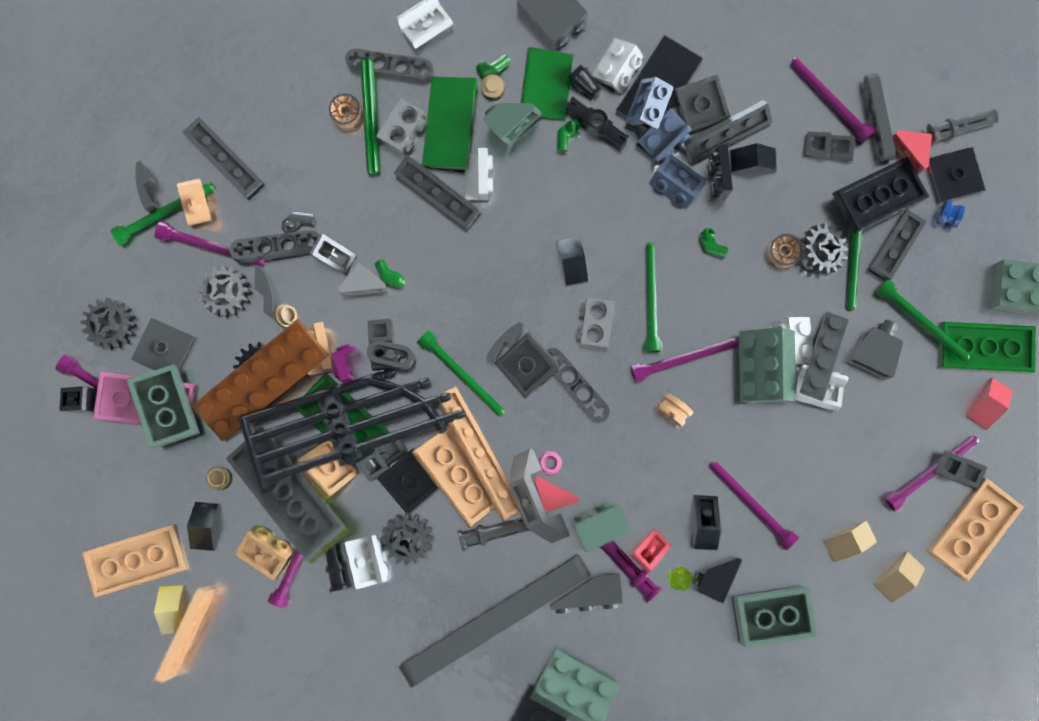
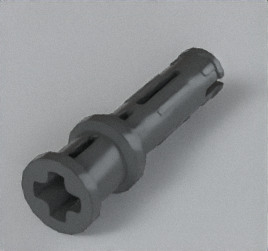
M992 109L958 120L948 118L943 123L928 124L926 133L932 134L931 144H936L939 140L945 138L954 139L959 133L996 124L999 122V115L996 109ZM981 119L980 122H976V123H973V124H969V125H968L969 122H972V121H976V120Z
M523 518L487 527L478 525L476 529L464 532L458 530L457 532L461 549L466 551L468 547L479 544L485 546L487 541L530 530L526 528Z

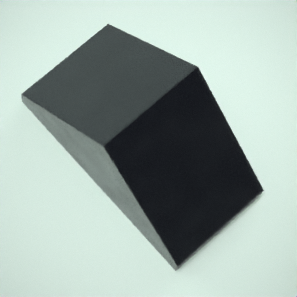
M755 143L729 151L731 173L777 171L776 148Z
M574 237L556 241L565 285L571 286L588 282L585 254L580 238Z
M86 386L61 388L59 411L94 412L97 389Z
M194 503L187 524L190 549L215 551L219 503Z

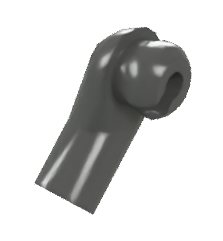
M292 212L283 220L281 224L282 231L289 233L294 232L301 224L313 225L315 215Z

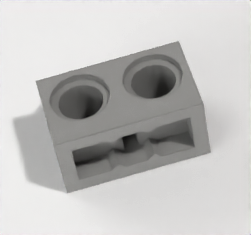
M400 98L377 134L378 142L403 156L405 151L409 152L415 140L413 138L417 131L420 133L426 124L424 111ZM406 115L415 116V119L410 123L403 121ZM395 134L403 135L402 140L399 142H393L391 138Z
M587 297L586 303H581L580 317H584L583 326H578L576 340H580V346L608 350L615 301ZM600 307L603 311V316L599 318L593 317L590 309ZM595 329L599 332L600 338L592 341L587 337V332Z

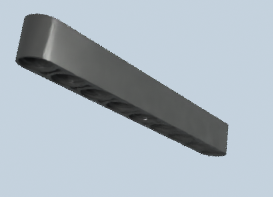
M578 554L407 660L398 668L410 688L581 583L592 574Z

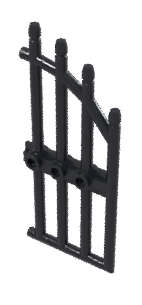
M389 368L383 372L379 371L348 383H342L238 417L260 492L267 493L270 491L268 483L337 460L339 466L346 464L348 466L363 459L361 452L436 428L439 434L447 432L445 424L464 418L466 416L465 410H457L454 413L439 416L433 406L451 400L450 392L425 399L414 391L431 385L429 378L401 385L384 380V378L388 379L396 375L394 369ZM366 385L386 390L343 404L340 395ZM401 395L414 402L354 423H350L347 415L349 412ZM318 402L321 411L319 413L255 434L252 432L250 423ZM424 410L430 420L361 443H357L354 432ZM325 422L327 432L261 454L258 452L256 445L258 442L315 423ZM331 440L334 452L265 474L262 463Z

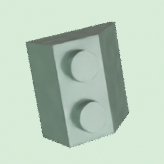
M499 103L497 106L494 104L486 110V116L483 118V121L502 141L510 145L543 113L532 103Z

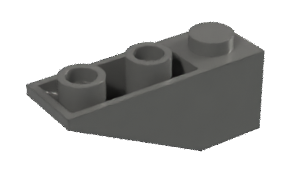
M620 574L594 575L550 604L551 610H556V614L569 613L570 608L578 607L580 611H592L594 606L603 605V609L618 608L617 604L623 603Z

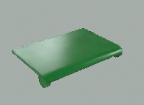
M528 47L520 103H532L543 113L539 117L565 121L567 112L565 106L568 103L570 88L568 76L572 72L574 55Z

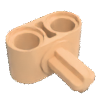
M200 178L177 183L188 226L211 221Z

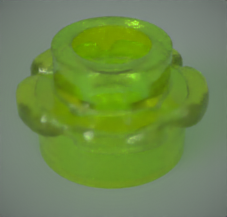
M679 567L676 571H672L670 574L671 586L675 590H688L691 587V582H693L692 573L688 572L684 567ZM680 577H683L684 579L682 582L679 581Z

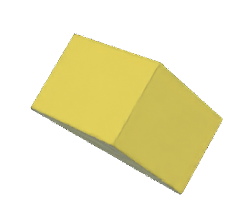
M184 585L159 587L154 615L161 635L176 634L185 616Z

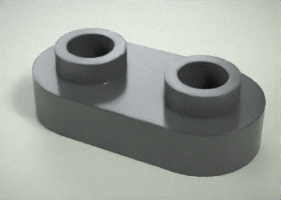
M377 340L370 343L367 348L369 361L377 366L404 371L409 369L414 361L412 351L403 345ZM377 352L384 353L382 357L375 356ZM400 357L406 358L404 362H398Z

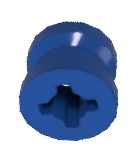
M946 200L939 211L937 221L940 223H950L951 227L957 228L963 218L965 206H956L951 201Z

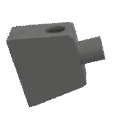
M884 320L881 329L875 327L868 329L847 360L885 379L893 378L903 346V341L893 336L898 325L893 321Z

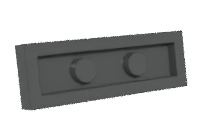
M908 209L904 211L869 269L885 279L892 280L927 221Z

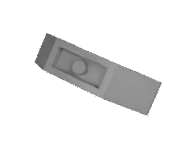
M533 448L514 456L508 485L526 528L553 543L570 536L561 514L548 519L530 476L542 470Z

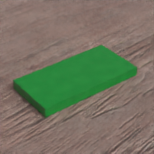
M432 76L422 165L425 168L468 170L478 83L476 78Z
M940 322V329L970 354V359L963 361L940 342V369L1036 373V326Z
M325 372L305 395L339 384ZM347 392L340 394L343 404L355 401ZM318 402L296 408L304 417L321 412ZM365 408L347 413L350 423L373 417ZM324 421L312 424L321 433L327 432ZM382 424L354 432L357 443L390 433Z

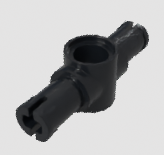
M572 97L570 102L566 104L565 109L577 116L590 134L600 135L602 138L605 136L620 148L629 138V135H626L613 125V122L608 119L607 114L603 110L593 109L592 107L588 108L575 99V97ZM598 118L603 124L601 126H594L591 120Z

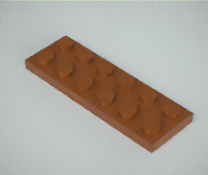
M296 319L193 403L191 408L221 441H224L240 428L238 417L265 408L325 360L329 354L301 321Z

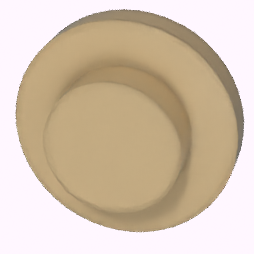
M488 75L483 79L481 89L485 96L496 98L502 94L504 83L499 76Z
M282 304L276 307L274 318L279 326L286 328L296 320L297 313L292 306Z
M216 466L207 472L206 482L210 488L221 490L229 484L230 474L224 467Z

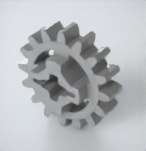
M221 265L220 270L213 266L212 274L205 271L206 280H199L203 288L197 289L199 293L203 294L199 301L206 302L204 308L207 310L212 308L211 313L215 315L220 310L222 316H226L228 310L234 315V308L236 307L243 309V306L240 304L241 301L248 302L244 293L250 292L248 288L244 287L248 280L241 279L243 273L240 271L235 273L236 269L232 266L227 271L225 265ZM220 276H230L226 279H218ZM212 285V292L209 294V288ZM221 287H225L227 291L225 295L222 294ZM238 287V294H237V297H236V296H235V289ZM223 301L230 302V304L227 305H217L221 304Z

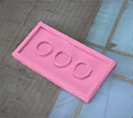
M100 372L93 419L142 425L127 383L128 379L136 376ZM183 383L190 405L194 403L196 384Z

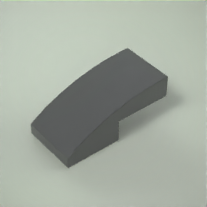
M808 131L805 154L819 158L853 161L856 138L855 136L832 135L831 132Z
M140 160L136 162V186L144 209L152 213L158 210V207L149 190L157 185L148 167Z
M255 266L254 289L259 293H264L263 312L267 315H274L277 304L271 281L263 268Z
M391 318L367 321L369 344L377 340L393 343ZM377 352L375 356L382 357L384 353ZM371 363L372 371L389 369Z
M519 322L501 335L488 352L486 360L495 364L504 344L512 347L516 343L524 324Z
M397 440L368 450L362 455L363 459L356 461V465L367 480L370 481L388 470L390 463L402 457L408 451L403 442Z
M944 450L935 472L978 489L988 467Z

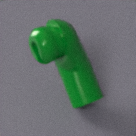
M504 54L489 65L485 61H481L477 64L476 70L480 76L486 77L500 72L511 64V60Z
M568 121L558 129V152L568 151V140L581 130V125L578 121Z
M705 228L700 233V241L704 250L707 253L725 258L728 247L717 244L714 230L712 228Z
M384 259L375 262L374 265L379 277L386 285L397 288L404 285L405 279L402 274L390 270Z

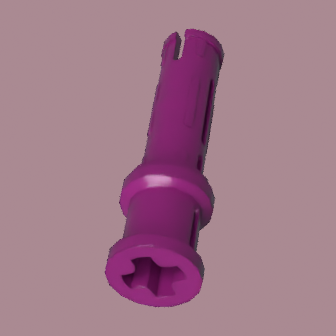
M614 540L600 547L631 580L630 586L636 588L643 595L646 603L662 590L660 586L657 587L651 581L646 571H641Z

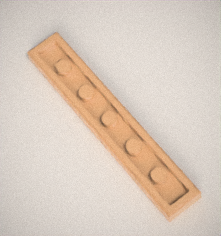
M457 387L451 388L443 393L450 392L452 399L445 403L441 402L438 406L443 415L454 413L457 410H465L466 416L464 418L454 420V422L448 424L503 522L520 513L509 488V481Z

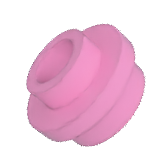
M553 451L543 453L539 458L541 471L547 475L557 473L562 466L561 457ZM549 458L553 459L555 462L554 466L551 468L547 467L545 464L546 460Z

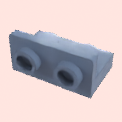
M658 77L641 80L625 122L632 126L646 124L653 129H658L674 89L673 86Z
M669 108L664 113L659 128L653 129L649 127L637 141L657 162L661 159L664 161L673 153L671 149L677 143L681 145L689 138V132L692 129L672 108Z
M670 155L656 170L649 183L676 204L687 209L707 180L673 155Z

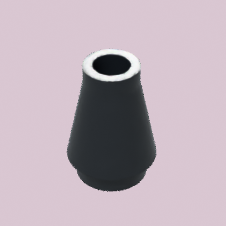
M581 64L568 76L571 80L570 83L589 95L591 99L601 90L588 68H584Z

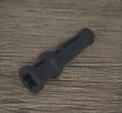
M336 536L324 547L328 565L325 572L328 573L330 579V593L351 588L350 584L347 583L345 574L347 567L342 562Z

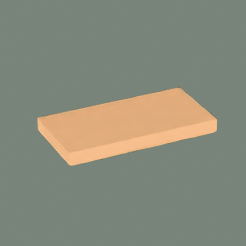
M448 425L446 426L447 432L435 434L411 453L467 527L470 528L491 512L494 506Z
M983 478L978 489H974L928 550V553L964 581L968 582L1024 506L989 479Z
M175 524L81 552L94 598L188 570Z
M209 585L197 588L155 676V680L163 683L177 675L216 593L215 588Z

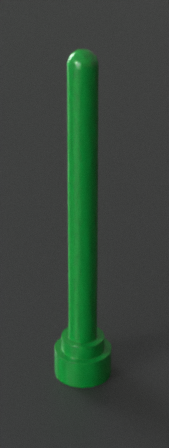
M211 182L202 185L204 195L214 189V185ZM178 198L126 227L118 225L110 229L113 238L119 246L128 242L131 234L183 207L181 199Z
M852 231L847 309L850 311L855 310L857 302L862 231L854 234Z
M649 242L646 244L648 337H646V342H643V348L645 353L662 352V342L660 337H657L655 245Z
M887 279L876 291L882 299L885 297L887 300L891 299L961 360L968 361L970 359V354L897 293V289L894 287L895 284L891 280Z
M428 330L417 341V344L422 349L431 350L496 415L502 416L504 409L437 344L436 336Z

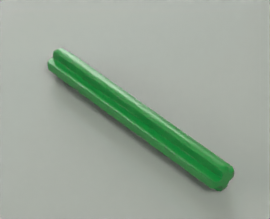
M363 59L360 61L366 170L368 174H377L380 170L378 140L376 137L377 119L374 69L371 59Z

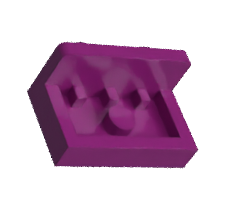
M349 344L342 345L336 348L337 352L331 354L335 363L331 367L336 379L343 383H348L355 380L348 360L361 354L355 346L350 347Z

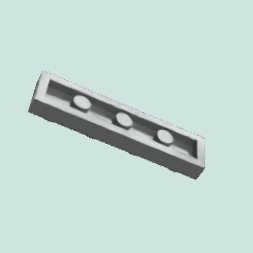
M762 100L687 139L683 144L688 160L693 164L711 155L718 144L728 143L730 145L772 123L773 120L768 103Z
M200 117L196 118L182 132L246 198L263 184V181Z
M406 154L394 171L397 177L466 229L470 227L481 211L410 155Z
M826 311L799 393L819 401L825 398L849 319Z

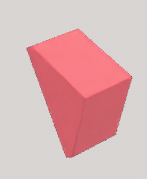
M899 130L893 135L894 146L904 158L908 157L917 174H920L929 166L932 134Z
M991 378L966 417L984 429H989L1009 409L1013 391L996 379Z
M538 476L536 477L535 484L545 512L578 502L579 497Z
M654 529L629 555L649 573L672 545Z

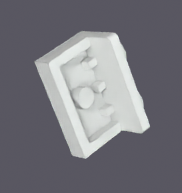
M422 0L396 18L402 33L415 49L453 24L449 15L439 5L438 0Z
M614 38L592 73L595 81L612 86L617 93L622 94L629 85L637 68L640 67L644 56L635 44Z
M478 148V154L469 155L468 170L465 169V194L467 200H489V192H493V178L488 177V169H493V155H488V148Z
M789 317L774 321V328L795 330V365H808L813 351L810 317Z
M803 365L796 376V400L839 412L848 376L832 372L825 398L819 401L799 393L808 365Z
M376 535L342 543L353 590L387 581L388 570L386 564L382 562L380 554L382 552V545Z

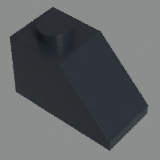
M694 495L692 526L694 549L718 550L721 535L718 496Z
M732 557L703 568L702 573L698 571L693 581V585H695L694 590L724 604L742 559Z

